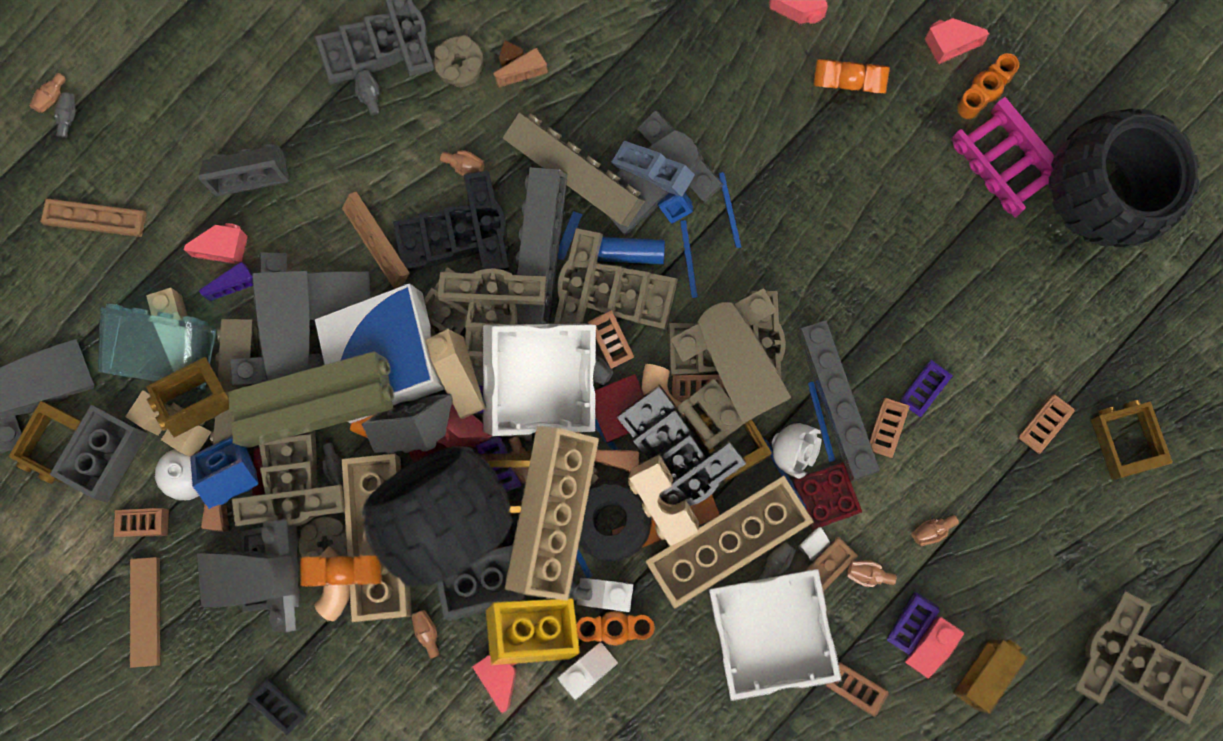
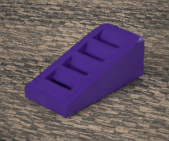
M240 262L201 288L199 292L209 301L253 286V273L243 262Z
M930 359L899 402L909 405V409L922 417L953 375ZM932 370L942 379L938 382L928 375L929 371ZM924 378L936 386L934 390H931L922 383ZM919 387L929 394V397L927 399L915 391L916 388ZM911 395L924 403L921 408L909 400Z
M501 436L476 445L479 454H486L485 451L499 446L500 450L492 454H508ZM492 467V468H493L494 471H496V470H499V469H501V468H503V467ZM508 467V471L497 475L499 480L512 476V481L503 484L506 492L521 487L519 478L511 467Z
M915 592L886 640L910 655L940 612L939 607ZM920 605L928 610L927 614L925 615L916 609V606ZM913 614L923 621L919 624L911 619L910 615ZM907 623L917 630L915 634L903 627L904 624ZM901 632L909 637L911 641L907 643L897 636L898 633Z

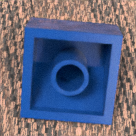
M232 436L190 457L192 487L209 509L216 505H222L230 498L242 492H248L258 485L256 468L247 449L234 444Z

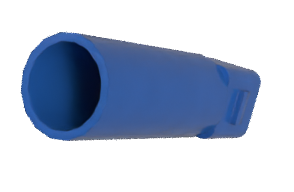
M602 237L597 262L664 265L665 240Z

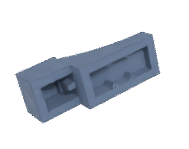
M627 141L622 143L612 160V163L617 168L639 176L660 187L662 190L680 197L684 195L695 176L686 165L667 159L659 152Z

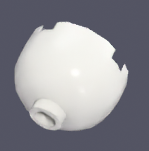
M796 423L785 427L780 433H777L772 440L773 457L777 466L785 473L796 478L804 477L807 472L803 470L807 465L812 467L819 454L822 439L818 438L817 434L821 433L820 430L805 424Z
M176 449L166 452L159 459L155 468V480L159 489L165 495L176 500H191L198 497V493L192 487L190 457Z

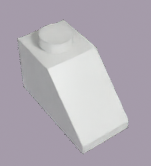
M580 578L579 586L583 589L591 590L592 597L589 601L578 599L577 605L630 612L633 584Z
M600 642L559 676L558 680L576 700L618 662Z

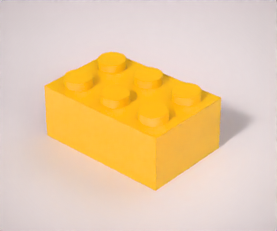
M573 598L568 599V601L552 599L493 603L486 610L491 665L568 660L579 654Z

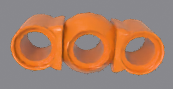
M1008 53L1002 54L988 70L975 76L971 88L964 93L957 105V111L961 117L973 119L981 109L986 107L988 102H993L1001 97L1005 85L1011 81L1019 68V60L1016 56ZM1000 67H1006L1009 72H1004ZM983 84H989L993 89H987ZM967 101L974 102L976 107L969 106Z
M817 59L813 85L886 93L890 67L865 64L864 66V64L854 62L841 63L840 61Z
M376 555L354 556V558L352 556H336L329 559L327 557L301 558L300 586L382 583V564Z
M611 611L604 616L581 618L577 622L576 628L577 636L582 641L603 640L608 645L618 646L628 640L648 639L654 632V623L651 618L645 615L627 616L619 611ZM641 619L648 621L650 624V631L643 636L638 635L634 629L635 623ZM613 620H618L623 626V631L619 636H612L608 632V624ZM586 621L594 623L596 628L594 635L591 637H585L581 633V625Z

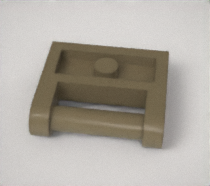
M715 379L676 408L681 415L684 413L706 441L705 446L709 450L746 423L742 422L733 402ZM698 403L719 429L720 432L714 435L692 408L695 404Z

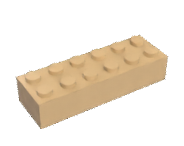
M537 426L505 589L528 595L568 601L599 438L561 428Z
M396 454L342 459L348 556L354 558V556L375 555L368 543L363 527L365 520L361 515V510L367 497L378 486L402 470L401 458ZM383 565L381 584L356 585L353 583L350 585L352 622L412 617L410 586L403 584L400 578L394 577Z
M783 476L700 527L698 533L653 556L646 561V564L675 609L813 523V520Z

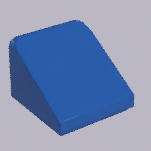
M668 193L658 203L659 208L671 224L693 212L692 201L686 193L682 197Z

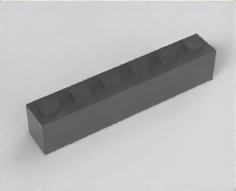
M530 167L529 174L525 179L527 195L522 205L524 221L523 226L519 230L521 246L516 256L517 275L546 276L547 283L545 305L516 304L517 324H550L567 174L559 169Z
M827 321L801 328L798 337L850 481L877 473L880 470Z

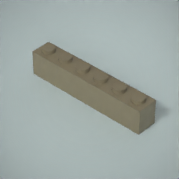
M519 113L503 139L541 167L559 169L567 174V186L616 222L628 227L645 202L639 197L641 192L630 184L625 187L619 183L621 178L610 170L607 172L599 168L600 162L589 155L587 158L579 154L581 149L570 141L565 144L560 140L562 135L551 127L546 130L540 126L542 121L533 114L529 113L526 116Z
M221 319V327L217 330L220 348L216 354L215 363L218 368V380L227 397L230 391L248 387H232L231 359L258 357L257 323L252 319ZM230 409L214 417L215 425L210 434L212 445L232 436L231 422H234V414L230 413ZM252 447L246 448L252 460Z

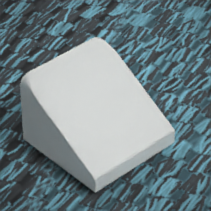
M817 528L799 545V549L810 561H813L830 545V541L821 528Z

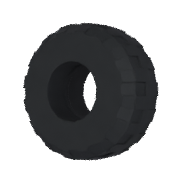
M603 480L590 485L579 540L580 547L589 555L604 561L624 560L637 553L647 541L652 525V517H648L642 507L643 500L639 493L635 495L629 484L618 480ZM612 505L623 508L627 515L624 529L619 534L613 536L601 534L596 525L600 511Z

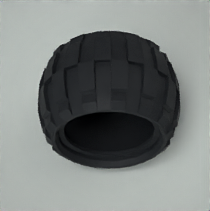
M1131 108L1109 111L1092 118L1075 129L1067 137V141L1058 149L1051 163L1053 172L1049 176V190L1052 191L1054 199L1052 205L1056 214L1061 215L1065 221L1064 225L1073 234H1081L1084 241L1100 246H1135L1164 235L1187 214L1193 206L1191 199L1194 198V195L1199 190L1198 168L1200 167L1197 154H1194L1190 145L1191 141L1184 131L1181 132L1174 125V121L1164 115H1154L1152 110ZM1106 160L1116 164L1127 179L1129 194L1126 204L1116 195L1110 185L1106 172Z
M454 446L437 451L397 472L367 497L361 510V515L365 520L363 527L368 543L379 562L394 577L400 578L403 584L409 586H426L438 583L472 566L490 553L504 539L512 523V518L509 515L510 505L507 494L495 471L481 455L477 456L472 448Z

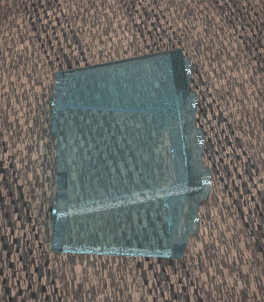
M107 303L106 308L100 307L98 372L158 381L206 357L210 364L216 329L208 327V322L194 317L183 316L182 320L173 319L174 315L169 313L157 312V316L148 315V310L133 307L128 309L120 305ZM206 382L195 388L205 390Z

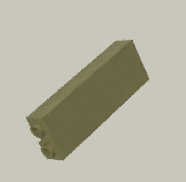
M371 352L228 392L230 413L234 414V422H231L233 443L250 448L393 410L392 400H394V391L389 383L388 374H390L391 369L388 360L376 352Z

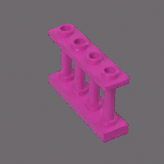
M1004 97L992 109L993 117L969 135H966L960 129L952 138L955 150L959 154L964 155L969 161L972 171L983 178L987 189L992 194H996L1002 201L1001 204L1004 210L1016 218L1026 208L1022 202L1049 184V176L1053 172L1051 163L1055 156L1007 98ZM997 126H1003L1008 132L1009 137L983 155L974 143ZM1014 145L1019 146L1025 153V157L999 175L990 162ZM1031 164L1035 165L1041 172V176L1015 194L1006 182Z

